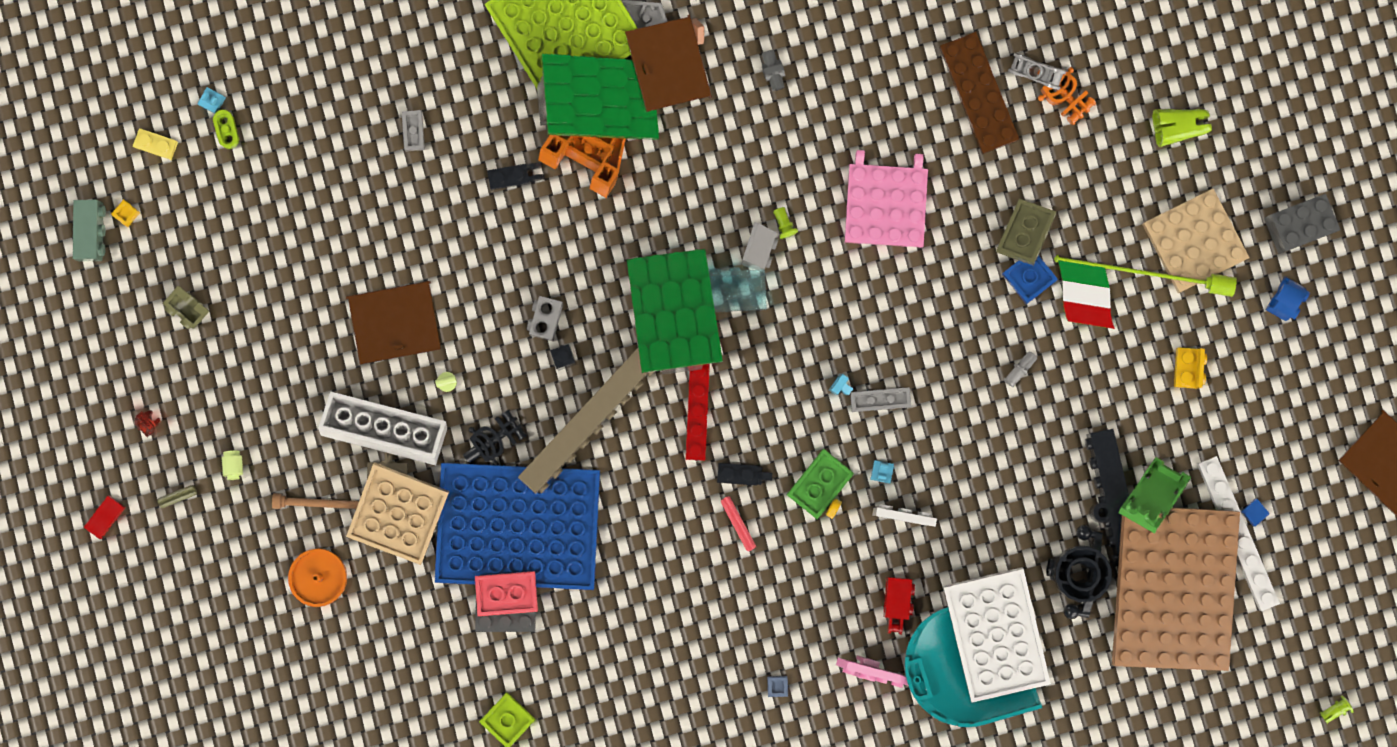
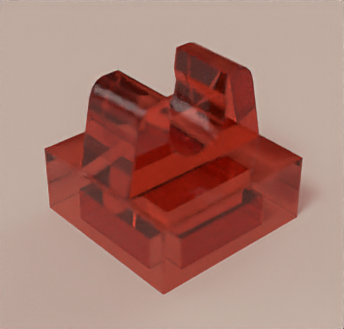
M152 410L147 412L141 411L136 415L134 424L147 438L154 433L155 428L160 423V418L153 421L149 418L153 414Z

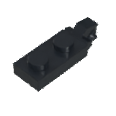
M718 463L717 483L757 486L762 485V480L772 481L773 473L762 472L763 467L754 465Z

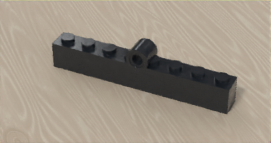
M1114 429L1086 434L1085 446L1087 450H1090L1091 454L1089 463L1096 475L1094 477V485L1096 489H1099L1100 497H1098L1099 503L1091 506L1089 515L1093 521L1103 523L1105 528H1108L1109 536H1107V541L1114 553L1112 555V563L1114 567H1117L1118 571L1122 515L1119 514V511L1129 497ZM1100 508L1104 510L1102 517L1098 514Z

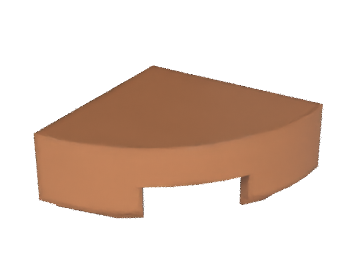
M693 18L691 21L698 45L704 44V26L696 18Z

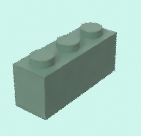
M73 200L74 260L103 261V256L105 255L103 236L106 233L103 217L106 215V208L98 200Z

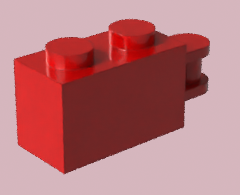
M886 577L883 617L888 618V634L898 632L899 635H902L903 620H909V615H913L914 605L910 602L911 595L914 596L915 584L912 583V579ZM893 618L899 619V624H892Z

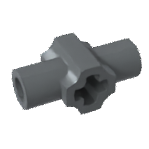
M774 50L763 52L762 56L765 64H762V71L766 82L770 81L772 91L784 89L782 77H785L781 59H776Z

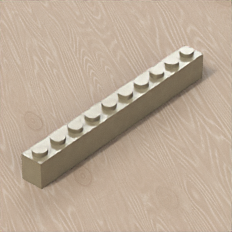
M638 348L518 476V479L535 494L538 492L542 494L549 487L547 482L552 477L556 479L562 473L561 467L566 462L570 464L577 456L575 452L579 448L583 450L590 442L588 438L593 433L597 435L604 427L602 423L606 419L611 420L617 413L615 409L620 404L624 406L631 398L629 394L633 390L638 391L644 384L642 380L647 375L650 377L654 373H642Z

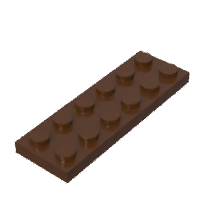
M974 32L940 45L939 49L982 155L1019 141L1018 134L977 33Z

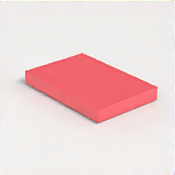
M535 571L475 576L478 616L538 612Z

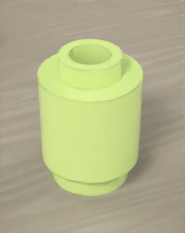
M240 451L223 452V476L227 477V480L240 479L239 476L243 475Z

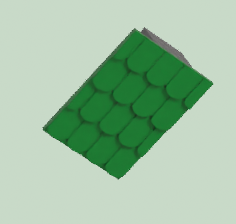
M559 54L541 55L543 76L537 86L540 126L547 125V135L659 139L657 109L646 112L632 60Z
M695 249L627 259L642 373L662 371L663 375L700 370L702 365L723 362L706 250Z

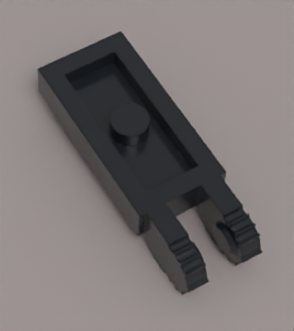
M542 163L521 164L487 170L491 191L544 180L543 174L528 176L529 170L542 168Z

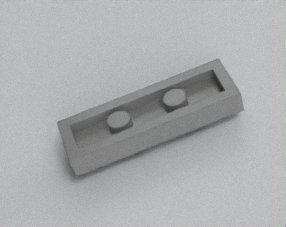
M910 387L850 393L852 412L911 407Z

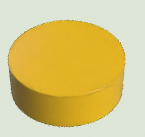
M834 499L826 512V516L833 519L842 502Z

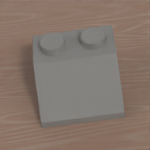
M755 222L743 256L742 265L764 272L765 267L770 268L773 257L769 255L771 249H776L779 240L775 238L777 232Z

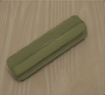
M194 485L187 486L158 498V504L161 508L168 507L197 495V490Z

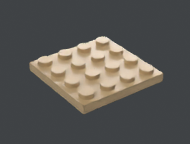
M1214 188L1142 224L1168 275L1206 280L1211 274H1218L1249 259ZM1171 279L1177 293L1198 284Z
M374 462L346 537L421 565L449 491Z

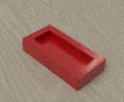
M108 495L83 528L98 539H102L126 507Z

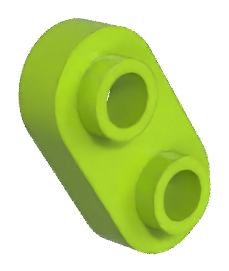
M219 110L213 116L218 142L226 149H233L239 143V135L234 117L227 110ZM224 118L228 119L226 124H222ZM228 137L233 138L230 143H227Z

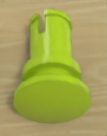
M785 207L774 210L773 213L779 224L778 230L782 232L779 238L784 239L795 235L798 230L792 228L794 225L790 222Z
M1343 695L1340 696L1341 701H1335L1333 706L1320 712V715L1323 716L1322 718L1327 724L1340 715L1345 716L1347 711L1354 713L1350 702Z

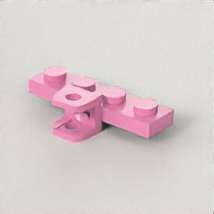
M858 655L856 659L860 663L842 658L837 659L836 666L843 668L842 672L885 684L889 680L892 681L891 685L903 688V685H908L905 675L880 669V662Z

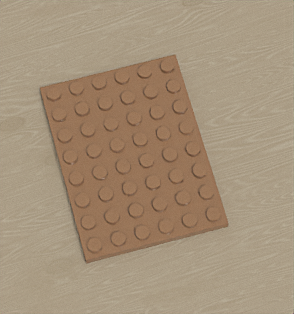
M1172 508L1155 534L1122 515L1112 653L1113 666L1229 671L1240 522L1239 511Z

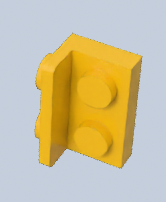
M1176 348L1174 387L1200 389L1205 385L1206 373H1204V365L1207 363V354L1204 348Z

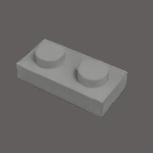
M422 110L403 111L402 123L405 152L425 150Z

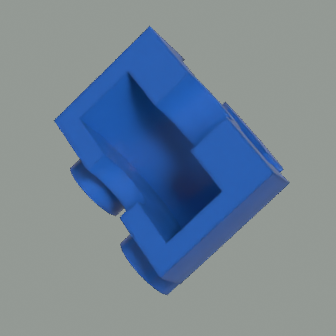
M1284 276L1277 293L1265 310L1284 321L1290 318L1295 319L1301 310L1299 306L1308 299L1310 292L1307 291V288Z

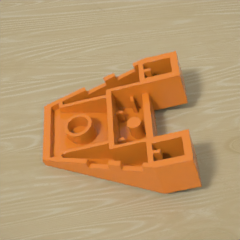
M549 135L540 149L538 160L556 169L564 156L573 159L596 172L592 177L589 189L607 198L617 181L626 138Z

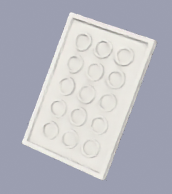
M1023 567L943 586L971 702L1051 684Z

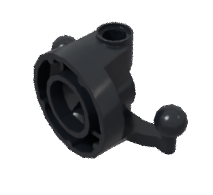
M1087 525L1079 526L1076 535L1082 541H1086L1090 537L1093 538L1092 548L1089 546H1074L1065 550L1058 557L1049 558L1047 563L1046 575L1050 576V579L1056 583L1058 590L1069 599L1083 602L1082 610L1075 604H1068L1064 607V615L1068 619H1075L1078 616L1089 618L1093 601L1100 598L1108 590L1112 580L1111 566L1107 558L1101 553L1103 533L1092 531ZM1080 563L1084 567L1089 568L1087 580H1073L1070 577L1071 567Z

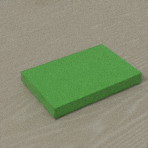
M822 449L786 495L818 520L854 473L829 452Z

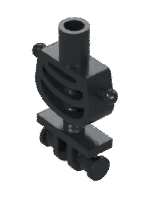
M510 409L501 415L502 417L504 416L507 423L504 424L499 417L495 418L501 427V430L498 432L487 426L481 427L477 431L474 427H469V432L473 433L470 441L474 447L462 454L469 464L482 456L485 462L492 460L493 465L498 466L499 463L496 458L504 453L502 438L507 436L511 443L516 445L517 442L512 434L516 433L519 441L527 436V433L525 434L522 430L523 426L521 424L517 426L515 423L518 419L513 417ZM512 425L514 429L509 432L507 427ZM483 431H491L493 436L489 437ZM478 436H483L486 439L485 442L479 439ZM499 442L500 444V450L498 453L495 446V443ZM490 446H491L492 451H493V454H492V455H490V451H489Z

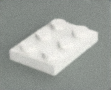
M882 504L878 508H873L872 516L936 527L937 519L932 518L931 513L918 512V515L912 514L913 510L898 508V511H893V506Z

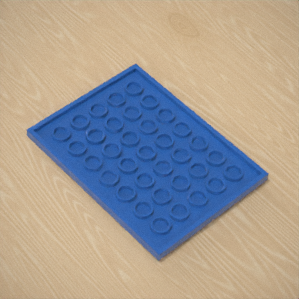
M441 463L440 488L448 490L449 494L438 520L434 583L475 585V576L535 571L536 587L594 590L600 470L562 469V473L556 479L552 477L547 482L549 487L542 494L540 492L535 494L518 479V476L527 467Z

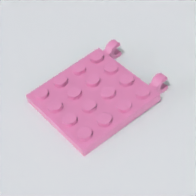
M857 150L855 164L849 165L844 243L923 248L928 169H922L923 154H915L913 168L863 165L865 151Z

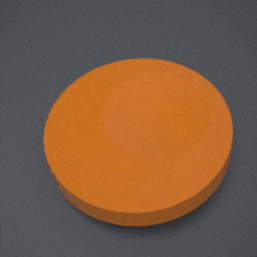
M326 549L308 550L300 554L293 561L288 574L289 587L296 599L305 605L312 607L329 605L336 601L344 592L347 584V570L343 561L335 553Z

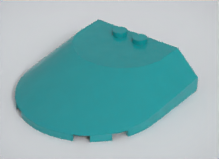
M948 607L927 617L913 633L905 656L907 683L918 704L937 720L958 727H977L1043 708L1036 688L971 702Z

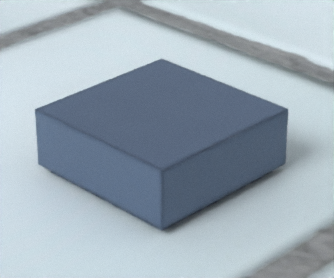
M767 676L768 697H788L787 676Z

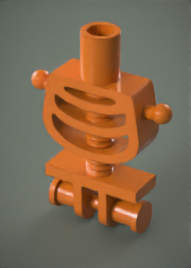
M1072 67L1068 68L1066 74H1063L1061 81L1065 79V84L1062 86L1060 82V90L1050 93L1054 89L1043 86L1040 90L1043 95H1039L1038 100L1043 101L1045 98L1051 105H1059L1067 101L1070 105L1061 115L1064 117L1071 110L1073 114L1070 117L1068 116L1067 120L1071 125H1074L1078 119L1084 117L1083 112H1090V108L1093 105L1095 106L1096 102L1092 97H1089L1085 103L1082 101L1088 94L1087 91H1084L1077 99L1072 96L1077 87V81L1071 75L1074 72ZM1069 83L1071 84L1070 92H1068V90L1065 89L1069 85ZM1059 94L1063 97L1062 99H1054Z

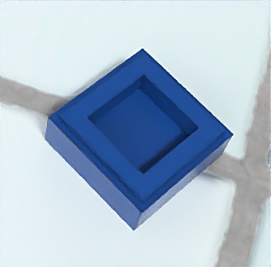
M1254 499L1240 511L1253 527L1257 526L1270 514L1258 499Z

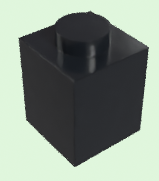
M569 344L550 350L558 371L576 365Z

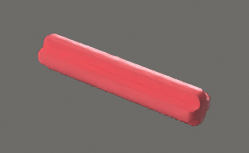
M729 496L723 498L721 504L746 551L756 548V545L733 501Z

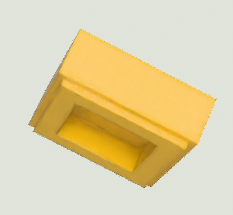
M124 199L111 213L113 217L126 227H129L140 214L136 208Z

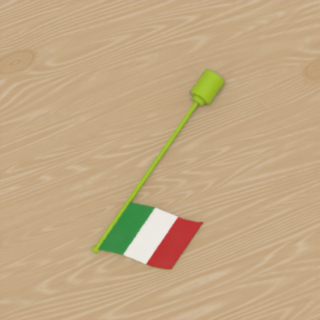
M1059 255L1054 257L1055 262L1059 263L1063 285V307L1068 322L1115 329L1111 317L1110 287L1106 269L1205 284V289H1208V293L1233 297L1236 289V277L1211 274L1205 281L1062 258Z

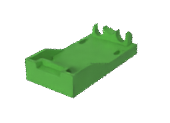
M1155 457L1135 489L1122 505L1119 514L1155 534L1185 490L1191 476L1184 472L1180 474L1165 466L1163 460Z

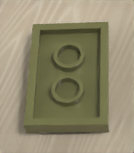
M1019 199L997 247V253L1034 266L1055 219L1056 211Z

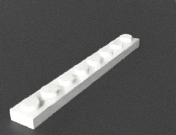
M1217 456L1198 463L1197 466L1216 510L1240 512ZM1240 512L1237 560L1259 611H1264L1280 603Z

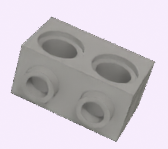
M539 296V299L534 301L532 311L535 312L534 317L528 322L527 330L530 331L529 335L554 342L563 302ZM545 304L552 305V311L549 314L542 313V307ZM540 323L547 324V330L544 333L537 332V326Z

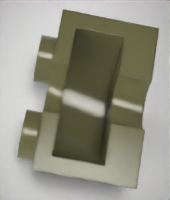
M177 286L162 303L166 306L164 310L173 317L175 314L182 319L180 323L187 329H194L209 312L198 299L189 292L187 293L180 286Z

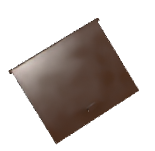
M687 15L686 18L625 32L646 112L705 97L712 98L690 15Z
M431 281L346 296V299L349 301L360 365L441 350L429 285Z
M1381 410L1380 416L1338 461L1397 517V422L1386 411Z

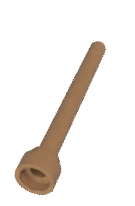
M273 493L272 497L273 509H282V507L286 506L357 509L359 501L286 498L282 493Z

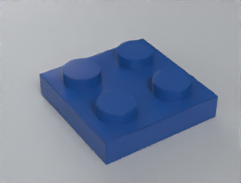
M1039 255L1034 266L1017 261L1002 273L1025 304H1028L1058 280Z

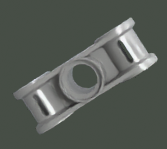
M1014 53L1015 58L1008 72L1042 83L1044 86L1060 90L1059 84L1063 74H1066L1065 70L1038 62L1028 56ZM1038 66L1040 73L1038 76H1035L1034 69Z

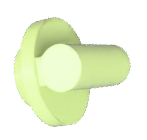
M450 372L440 374L437 380H435L437 388L444 392L452 391L457 385L455 375Z

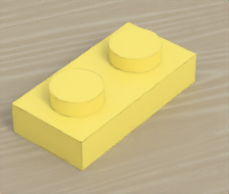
M139 128L133 147L172 160L178 142Z

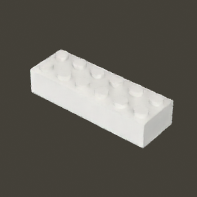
M330 391L318 429L321 436L436 465L446 435L447 425L446 421Z

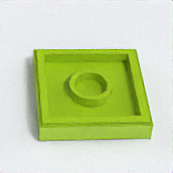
M506 692L479 722L505 747H511L536 719Z

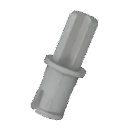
M1030 351L1027 352L1018 364H1014L1015 368L1004 378V381L1009 386L1014 387L1023 375H1027L1028 369L1037 360V356Z

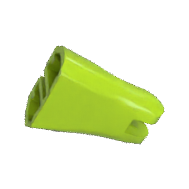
M1155 109L1152 120L1156 144L1162 147L1211 132L1212 124L1196 125V120L1210 117L1209 111L1205 109Z

